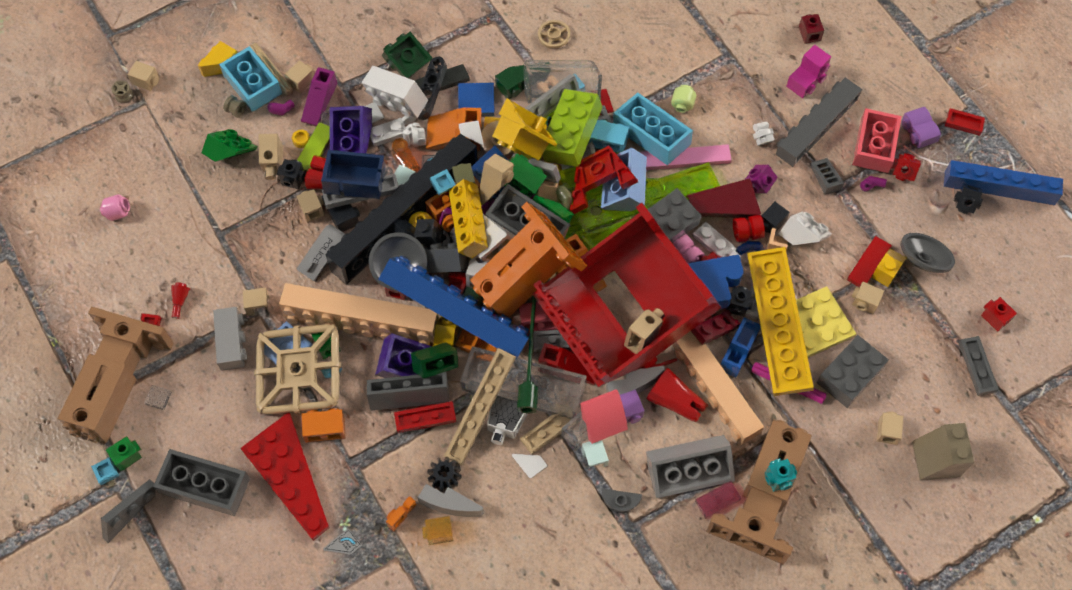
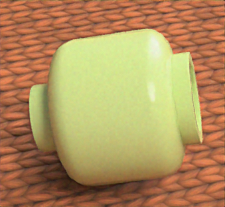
M681 85L675 88L671 100L672 106L680 113L692 110L697 96L696 92L689 85Z

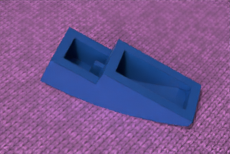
M745 317L743 318L720 364L726 374L737 378L759 333L760 324Z

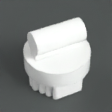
M768 122L753 125V130L756 132L753 134V138L756 140L757 146L774 141V132L772 128H769Z
M411 127V131L404 130V146L413 145V148L426 145L424 128Z

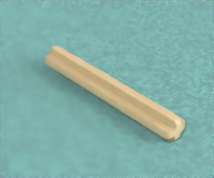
M257 43L250 45L252 50L278 80L282 92L286 96L292 94V86Z

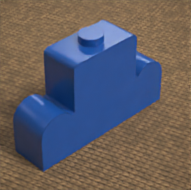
M739 254L688 263L698 278L702 280L712 293L721 309L727 308L731 300L729 287L738 286L743 275V266Z

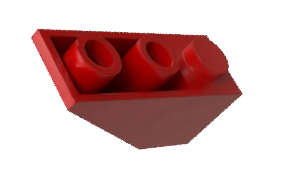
M544 343L538 360V369L595 385V382L574 353L564 348Z

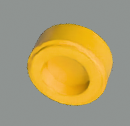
M297 130L292 134V142L297 148H304L310 139V135L306 130Z

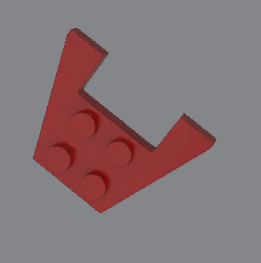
M610 146L582 159L579 167H576L574 177L576 185L575 190L572 191L573 204L570 205L572 213L576 214L589 207L586 192L597 188L607 181L613 180L617 176L623 190L638 183V179Z

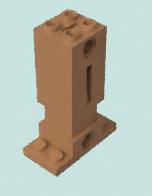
M91 306L88 314L99 327V333L103 339L96 354L88 355L57 419L63 424V428L69 430L70 435L77 438L81 436L88 437L87 440L98 444L99 441L108 442L137 380L133 373L140 358H147L152 346L160 350L164 348L171 350L174 343L163 327Z
M773 419L742 495L746 498L743 508H738L733 521H730L729 517L723 514H713L706 532L784 565L790 557L793 547L789 546V543L785 540L773 539L779 523L775 522L778 511L781 512L787 503L793 486L784 491L780 489L773 492L765 479V472L771 461L788 459L790 464L795 466L798 474L812 435L802 428L789 426L785 421Z

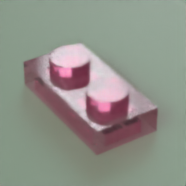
M729 481L697 498L695 502L706 519L740 501L741 496L732 481Z

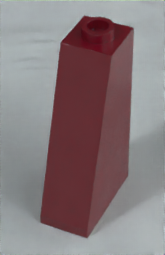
M750 178L685 196L702 217L748 218L749 216L761 214Z

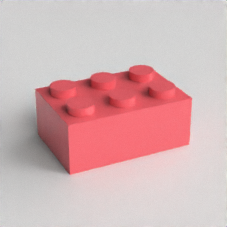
M865 108L860 121L852 165L889 173L894 162L902 116Z

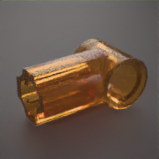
M403 138L395 139L392 142V155L400 165L417 173L420 170V166L410 151L408 142Z

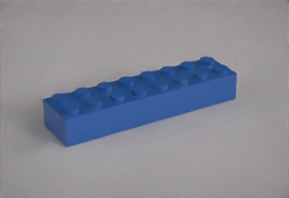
M400 255V257L396 256L389 259L378 280L492 346L516 356V359L519 357L530 338L527 327L511 323L512 319L504 314L499 316L494 313L495 310L493 308L490 310L486 306L477 303L478 299L475 297L461 294V290L456 286L451 285L449 287L444 284L442 278L436 275L433 277L428 275L425 268L409 264L411 261Z

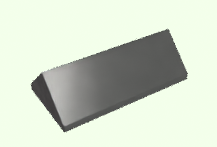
M509 184L505 186L485 214L516 235L529 223L524 216L526 212L522 209V206L528 202L543 212L564 238L570 227L569 223Z

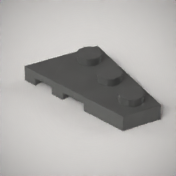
M150 479L101 517L102 537L107 543L155 497L154 482Z

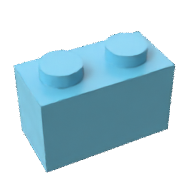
M597 120L588 143L593 142L596 149L601 150L610 146L615 153L623 152L629 138V127L605 120Z

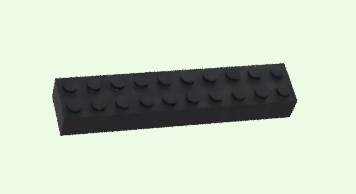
M461 133L457 137H453L446 147L438 150L430 161H426L417 173L415 172L409 177L407 182L399 185L391 196L386 197L378 208L373 209L369 213L368 217L363 221H359L350 233H346L341 238L339 243L328 249L325 255L330 271L345 285L353 280L369 265V256L374 244L383 236L388 235L393 223L404 219L409 222V218L415 212H426L425 202L438 194L430 181V177L447 169L454 180L452 167L471 163V166H473L478 161L477 146Z

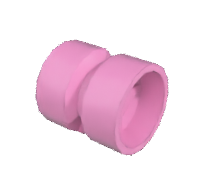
M687 234L679 237L673 243L687 263L699 262L705 255L699 247L694 246V242Z

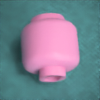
M119 194L104 198L100 207L102 216L110 221L124 218L128 215V211H130L129 201Z

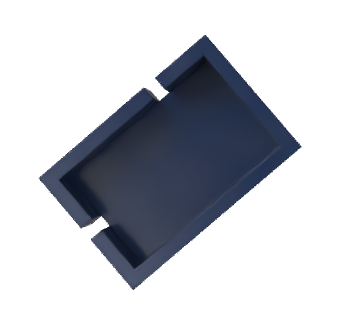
M328 150L321 179L323 193L341 195V192H343L344 196L380 199L386 170L384 155Z

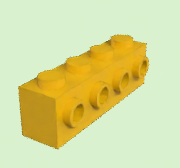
M463 179L449 190L458 253L473 259L488 248L478 185Z

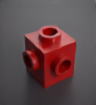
M904 153V155L899 154L897 159L894 158L891 167L893 175L901 181H906V179L915 181L921 166V160L914 159L915 156Z

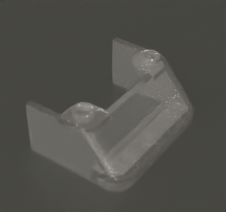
M588 60L524 61V90L528 103L538 99L570 74L575 75L580 91L598 94L601 101L602 74L595 62Z

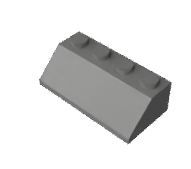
M724 435L646 451L648 470L656 498L735 481L731 445Z

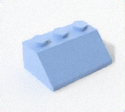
M630 148L618 153L617 156L638 179V183L624 190L620 186L618 176L602 185L601 202L603 210L633 211L640 203H643L645 206L647 157L637 150Z

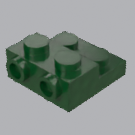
M411 31L406 35L402 33L396 38L397 42L393 45L391 43L383 48L384 52L382 54V57L392 69L395 68L401 76L408 79L433 59Z

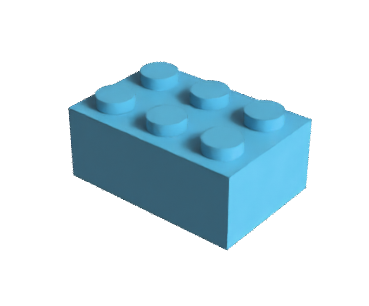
M250 46L219 64L226 80L252 112L282 94L278 80Z

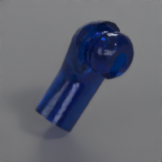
M747 241L738 246L736 252L741 256L750 250L756 252L765 249L760 241Z

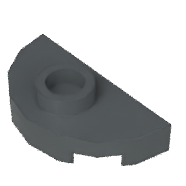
M603 488L601 490L602 499L609 509L618 513H627L639 505L642 494Z

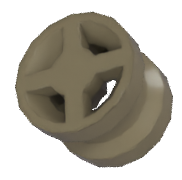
M117 81L112 85V93L118 102L128 103L131 101L133 92L126 81Z
M231 95L226 99L223 109L228 113L231 112L233 116L238 118L244 113L246 103L242 100H237V97Z

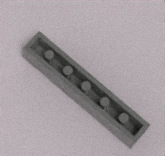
M846 77L841 82H836L830 93L827 92L822 97L819 104L816 103L811 108L810 114L808 116L804 115L799 121V125L797 127L793 126L788 132V136L780 139L777 143L776 155L794 167L859 99L862 89Z

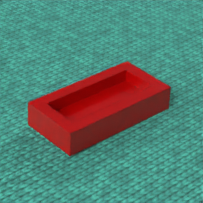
M950 108L947 113L945 127L980 136L983 131L985 117Z

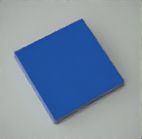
M494 82L458 83V109L481 108L482 116H495Z

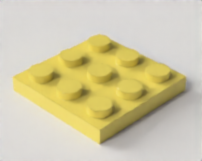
M827 286L796 299L808 358L856 336V332Z

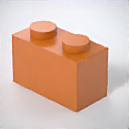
M330 408L327 411L310 410L307 413H302V436L305 443L346 439L345 417L342 409Z

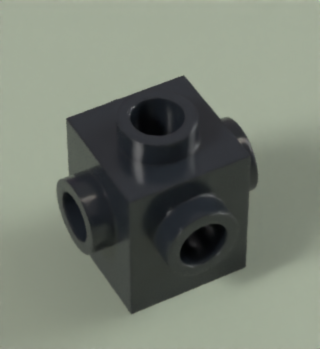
M284 159L282 165L278 167L277 175L283 186L300 189L306 172L299 161Z
M963 183L961 190L956 192L953 199L956 202L955 206L958 208V211L964 214H969V212L974 214L976 209H980L983 199H981L982 189Z
M733 286L730 292L731 300L726 310L728 309L734 315L744 317L747 309L751 310L754 299L751 298L752 291L743 286Z

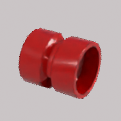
M761 215L749 216L748 220L743 217L733 219V233L737 243L745 242L749 238L752 240L764 238L765 228Z

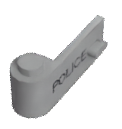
M331 224L327 225L303 258L297 270L315 282L328 263L325 255L328 249L339 243L345 233Z

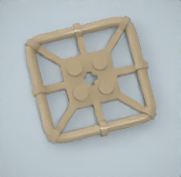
M334 324L305 327L297 325L293 328L270 330L258 335L254 376H256V406L260 414L288 412L298 414L302 411L327 409L338 404L341 362H339L338 328ZM324 332L311 347L301 348L302 335ZM293 336V349L280 350L269 339ZM331 337V361L317 363V351ZM265 344L277 354V367L264 369ZM296 364H299L301 367L298 373L293 371V368H296ZM331 369V396L317 384V370ZM277 374L275 388L264 399V376ZM313 387L327 400L301 403V388ZM293 389V404L269 406L283 390Z

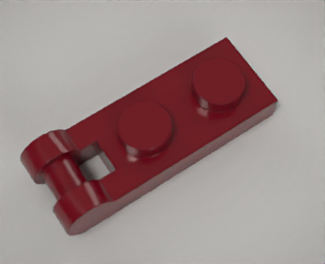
M727 309L722 314L703 321L691 332L701 345H704L736 330L740 323L737 319L734 320L732 313Z

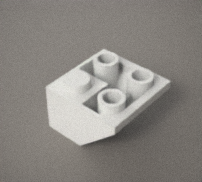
M802 211L790 216L778 234L792 245L820 242L830 237L832 233L828 231L829 228L813 220L814 217L810 213Z

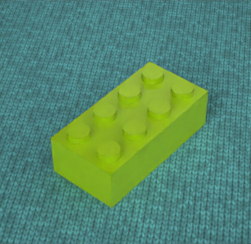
M568 89L563 90L547 129L557 145L555 147L548 144L542 154L545 161L579 167L602 110L598 94Z

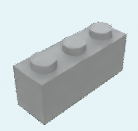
M237 307L213 310L217 365L221 371L243 368L244 360H247L246 349H243V342H246L245 332L241 328V325H244L243 313H239Z

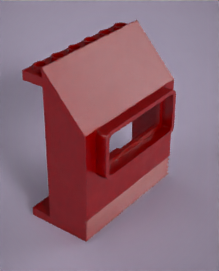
M643 203L636 206V209L639 211L636 216L580 257L587 265L584 270L580 271L575 267L572 269L568 266L544 284L538 280L533 284L537 289L532 293L598 387L643 367L701 324L705 319L721 309L712 293L688 265ZM613 271L616 272L644 311L650 310L653 312L658 308L665 314L659 334L651 344L637 354L624 346L627 333L593 288L594 285Z

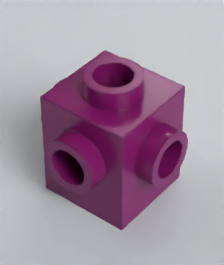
M755 165L745 179H751L755 193L767 194L778 177L769 165Z

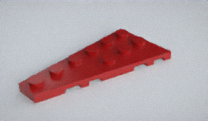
M288 412L240 449L314 541L330 527L291 414Z

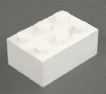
M376 66L371 67L362 81L363 86L366 88L365 91L372 96L374 103L379 106L385 105L392 111L398 110L407 117L411 115L418 118L428 102V99L414 80Z

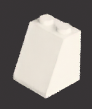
M483 214L488 248L482 251L479 257L489 262L515 234Z

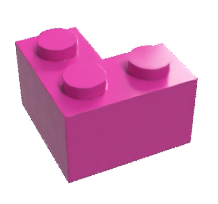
M814 44L803 55L801 65L789 76L786 87L802 99L807 94H812L816 85L823 83L826 79V72L831 66L829 63L832 56Z

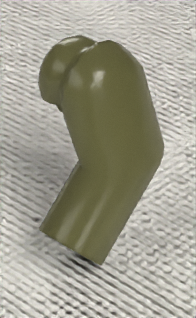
M559 186L556 194L562 201V205L570 210L572 194L567 187Z

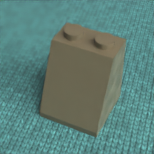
M965 423L943 425L912 441L920 480L961 477L974 463Z

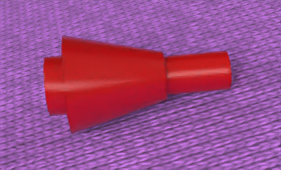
M176 282L175 285H171L172 318L179 319L181 307L190 291V288L185 283Z

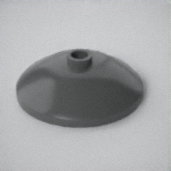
M391 233L385 235L374 244L370 252L369 268L371 274L380 285L387 289L397 291L378 280L390 258L400 257L401 255L411 261L409 264L415 267L419 265L425 269L427 268V255L424 247L416 238L409 234Z
M908 233L903 236L900 242L905 257L921 270L932 273H945L952 270L955 265V257L952 252L933 237L921 233Z

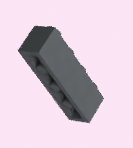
M443 372L424 379L419 375L367 380V399L370 411L449 402L447 374Z

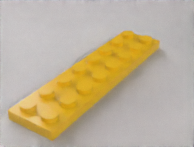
M781 247L747 253L773 396L813 391L814 386L786 248Z

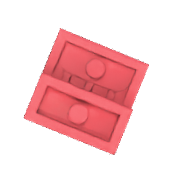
M617 389L580 403L582 419L587 426L588 440L592 444L628 430L623 404Z

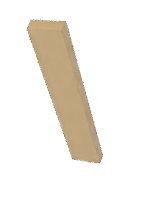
M500 348L497 349L444 457L456 460L460 465L464 464L516 356Z

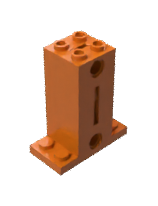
M528 202L522 206V209L526 212L524 216L529 223L470 279L474 285L473 290L484 298L483 303L490 310L493 308L498 314H504L508 317L533 295L532 293L537 290L533 284L538 280L545 283L565 263L572 269L575 267L580 271L587 267L550 219Z

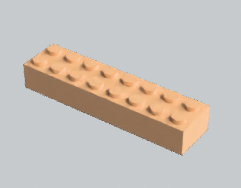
M285 283L279 302L285 320L293 324L298 322L305 323L308 326L334 324L338 330H343L348 334H354L355 332L366 337H381L383 340L393 333L429 346L434 344L436 323L439 320L437 313L426 308Z

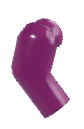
M290 99L284 104L271 102L267 105L270 113L279 116L285 115L295 107V104Z
M869 176L861 182L860 188L863 191H869L875 186L885 188L887 179Z

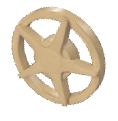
M550 20L540 26L538 39L547 48H560L568 43L570 29L562 21ZM553 24L561 25L564 28L559 29L557 27H554ZM550 25V28L547 32L541 33L543 28ZM567 31L568 35L567 38L564 40L561 37V34ZM542 37H548L549 43L545 42ZM554 41L561 42L559 44H552Z

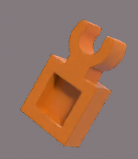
M409 496L402 506H399L396 510L393 509L387 515V526L393 532L408 517L407 514L416 507V501Z

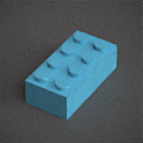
M638 92L613 113L614 124H623L629 127V139L666 165L670 164L692 143V129Z

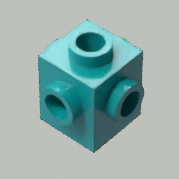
M788 459L771 461L765 472V479L773 492L791 488L797 478V470L793 464H790Z

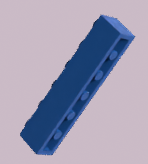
M954 160L950 161L945 170L944 187L961 190L963 183L982 189L984 194L1056 205L1063 195L1062 178Z

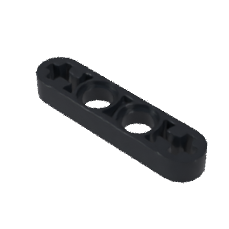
M440 56L431 59L421 86L424 95L427 93H432V95L428 98V102L424 107L425 111L422 110V113L418 116L419 120H426L431 116L447 70V64ZM436 77L437 81L430 84L429 81Z

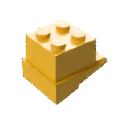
M506 98L499 112L501 118L492 137L498 139L497 143L510 149V151L523 155L528 160L534 158L539 161L548 144L555 147L557 145L556 141L546 130L547 125L545 123L547 119L535 115Z

